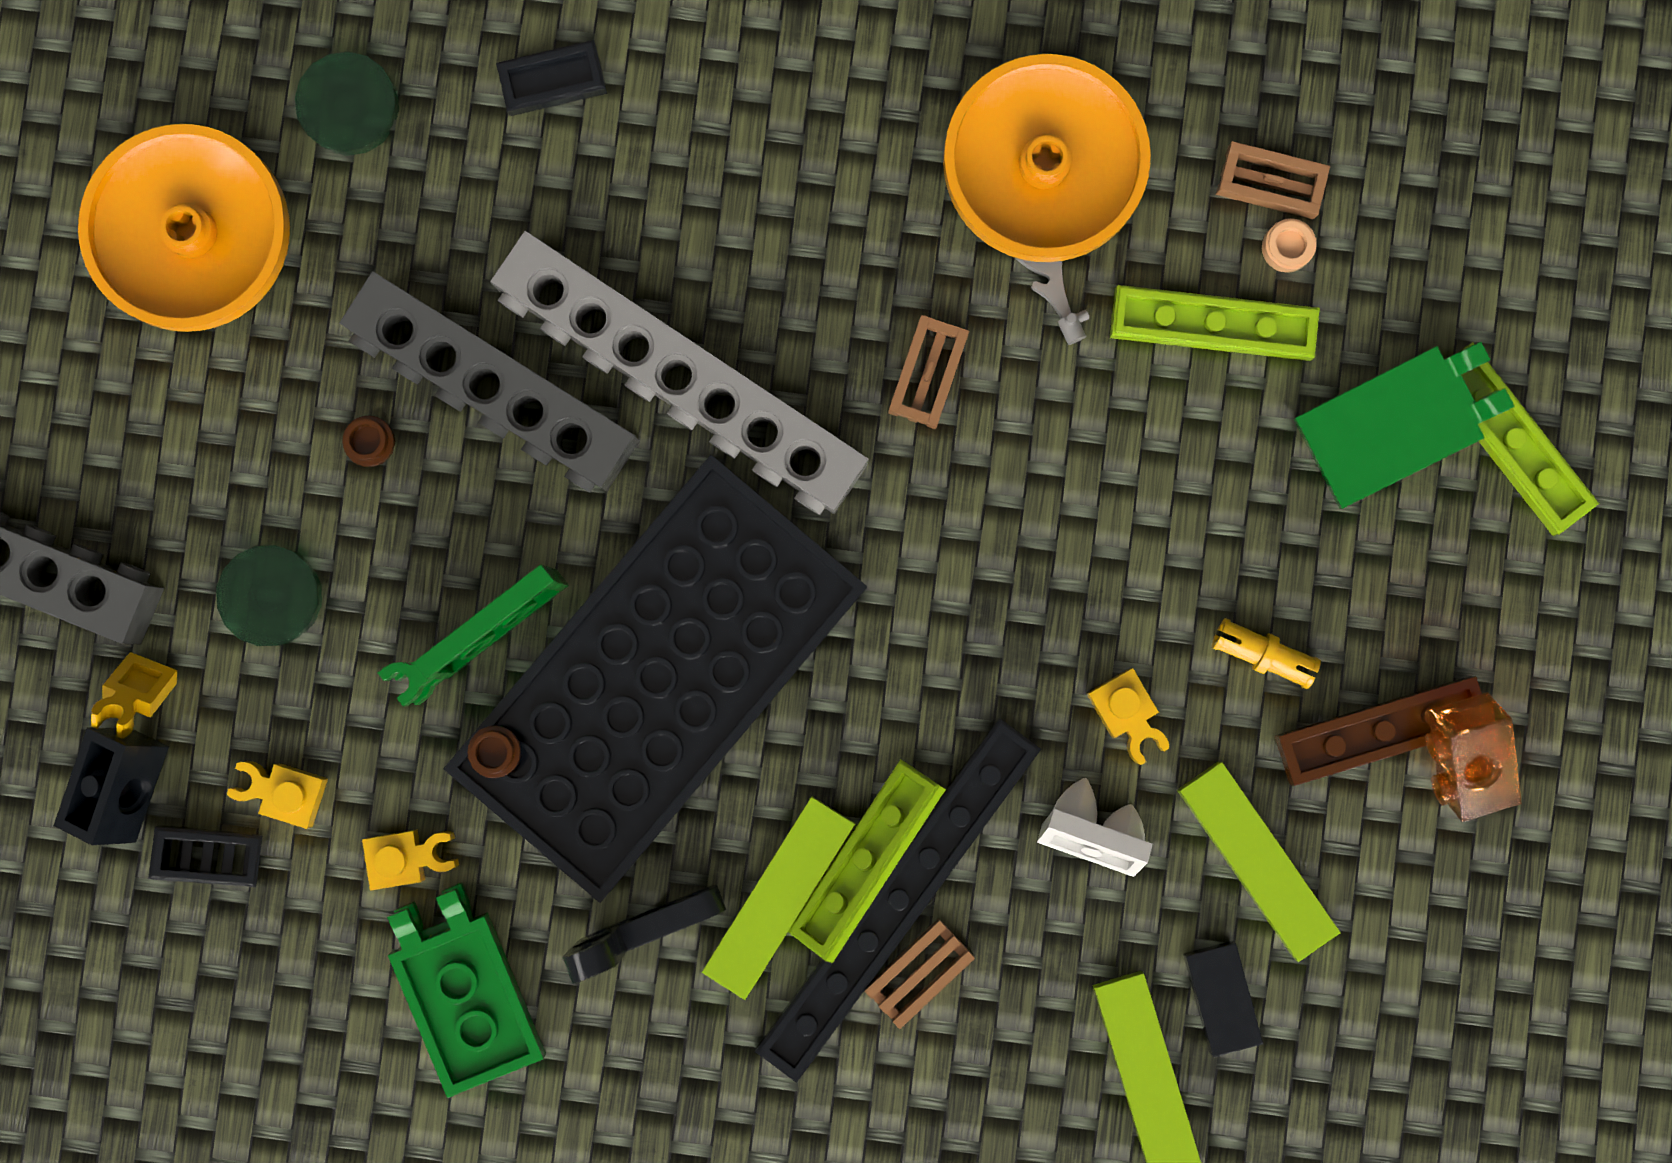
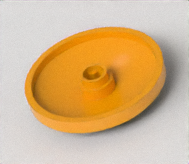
M1058 54L1029 55L1008 61L992 69L982 76L963 96L951 118L946 135L943 158L944 177L951 201L959 216L972 232L986 244L1002 253L1022 260L1057 262L1073 259L1099 248L1122 229L1135 211L1145 191L1150 170L1151 151L1147 128L1140 110L1129 93L1112 76L1097 66L1074 57Z
M172 124L155 127L129 138L116 147L101 162L92 175L81 201L78 236L85 266L94 283L109 301L128 315L149 325L166 330L191 332L207 330L227 324L248 312L261 301L271 289L283 267L289 245L290 222L287 203L276 177L260 157L234 137L210 127L194 124Z

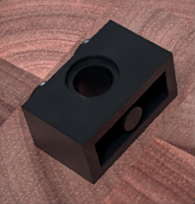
M87 727L53 826L92 846L136 843L169 746L134 729L127 737L121 739L117 737V728L95 729Z

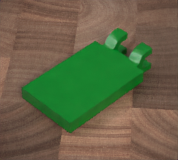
M1482 342L1474 344L1446 359L1443 358L1438 346L1294 418L1339 509H1343L1484 439L1485 437L1478 424L1515 407L1506 388L1496 390L1477 401L1471 395L1461 374L1491 360Z
M540 564L416 661L391 663L380 670L378 674L383 681H390L393 678L396 681H401L407 677L409 680L408 689L401 693L397 699L402 706H409L412 702L414 705H420L431 696L435 686L457 673L569 585L558 570Z
M462 882L441 891L442 894L436 897L438 905L446 918V921L423 930L422 919L415 901L396 908L394 914L387 917L401 946L391 951L388 958L447 1098L543 1060L546 1055L489 914L487 912L473 918L469 898Z

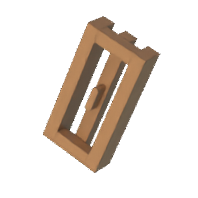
M1232 141L1227 148L1226 161L1220 175L1222 177L1217 187L1216 195L1314 219L1319 214L1330 166ZM1237 160L1315 179L1314 185L1236 166ZM1236 179L1310 198V201L1307 202L1232 183V180Z
M921 315L888 411L889 414L908 418L907 420L915 423L920 422L933 429L937 428L969 334L968 330ZM928 329L937 333L912 407L902 405ZM946 336H949L956 340L931 414L921 411L944 341Z
M938 918L870 982L864 992L878 1004V1007L892 1019V1022L900 1030L964 970L975 957ZM940 935L946 942L886 997L881 990ZM954 950L959 956L899 1011L895 1005Z

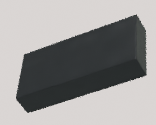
M594 40L496 63L506 109L510 117L608 94Z
M1229 941L1184 953L1187 971L1208 1049L1212 1057L1262 1045L1261 1033L1236 943Z

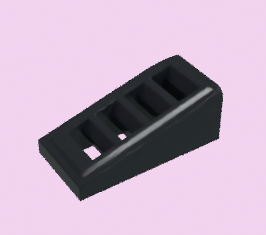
M157 825L154 830L148 879L256 887L263 835ZM173 839L183 840L179 868L169 867ZM193 841L204 842L200 870L190 869ZM214 843H225L221 872L211 871ZM235 844L246 845L242 874L232 873Z

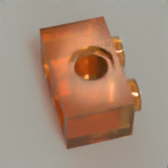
M1487 692L1429 710L1431 732L1426 733L1425 741L1429 754L1436 765L1437 774L1431 777V783L1441 805L1448 804L1461 822L1522 804L1512 718Z

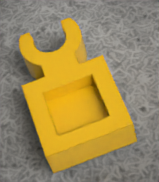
M130 652L102 685V699L96 702L91 710V727L98 729L104 720L117 718L119 719L117 721V737L121 739L127 737L134 728V715L136 712L151 718L176 686L177 670Z
M1133 668L1127 669L1086 693L1112 738H1116L1126 732L1129 737L1127 751L1134 762L1140 765L1146 762L1140 752V744L1146 738L1154 739L1160 751L1169 749L1166 736L1160 730L1151 728L1146 721L1159 712Z
M244 761L236 763L235 769L247 772L252 779V783L248 790L238 787L228 788L227 795L236 801H248L255 798L263 799L258 814L305 829L313 827L328 778L283 764H274L269 776L265 769L256 762Z
M418 829L362 839L370 891L422 882L425 880L424 866H428L436 872H446L459 865L458 859L445 861L440 859L436 852L440 842L455 839L454 832L442 831L430 836L423 844L419 842Z

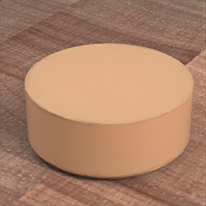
M1292 218L1281 220L1274 224L1263 238L1262 253L1264 259L1277 271H1297L1305 266L1314 256L1317 245L1316 237L1310 226L1301 220Z

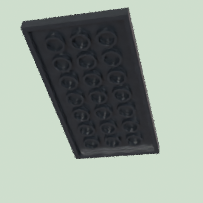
M710 455L443 769L595 900L601 903L868 587L727 467ZM488 726L505 727L512 731L520 742V761L511 773L503 777L488 778L480 775L473 769L468 759V746L472 737L479 730Z

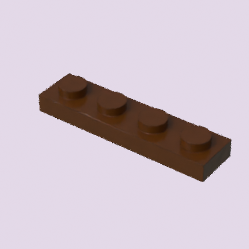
M1468 676L1275 735V740L1289 784L1297 786L1492 726L1477 677Z

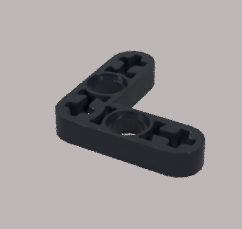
M712 885L581 938L562 957L572 983L589 979L615 967L629 950L702 922L725 911L726 907L718 886Z

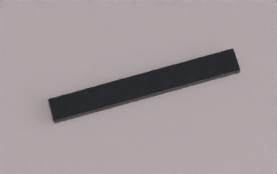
M998 718L945 790L834 962H827L824 959L820 960L756 1047L755 1052L793 1081L798 1082L1033 762L1041 748Z

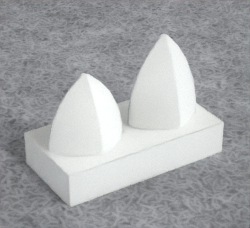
M1087 778L1075 782L1060 796L1053 811L1042 823L1037 843L1134 877L1148 863L1153 845L1145 841L1143 823L1132 804L1126 805L1113 812L1104 822L1103 826L1096 824V799Z

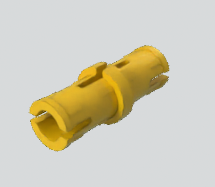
M1227 618L1223 619L1217 630L1235 637L1236 642L1215 635L1212 642L1213 649L1252 663V669L1259 673L1265 674L1268 670L1301 685L1305 689H1309L1313 684L1315 677L1297 670L1296 666L1300 665L1318 673L1321 665L1319 658L1280 644V638L1268 633L1264 637L1231 622Z

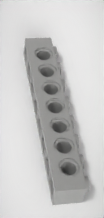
M524 231L490 281L502 293L497 301L521 318H524L528 311L544 321L540 330L564 346H566L570 339L586 349L582 358L606 374L609 373L612 367L629 378L625 386L648 402L654 396H657L671 406L667 414L690 430H693L696 424H699L714 434L709 442L734 459L739 452L743 453L756 462L752 469L753 472L778 487L782 480L799 491L794 499L818 515L822 513L824 508L835 514L868 465L867 457L526 231ZM550 283L563 285V295L557 303L552 305L540 303V292L546 285ZM591 311H602L606 314L604 327L592 334L583 332L581 323L584 316ZM640 338L649 342V351L642 360L630 362L624 359L623 350L630 340ZM683 366L692 371V378L687 387L682 390H671L665 386V377L672 368ZM718 394L729 395L735 401L733 412L723 419H716L707 414L708 402ZM768 422L777 428V438L770 446L757 447L749 441L750 430L757 423ZM810 450L819 456L821 464L814 474L801 476L791 468L792 458L799 451Z

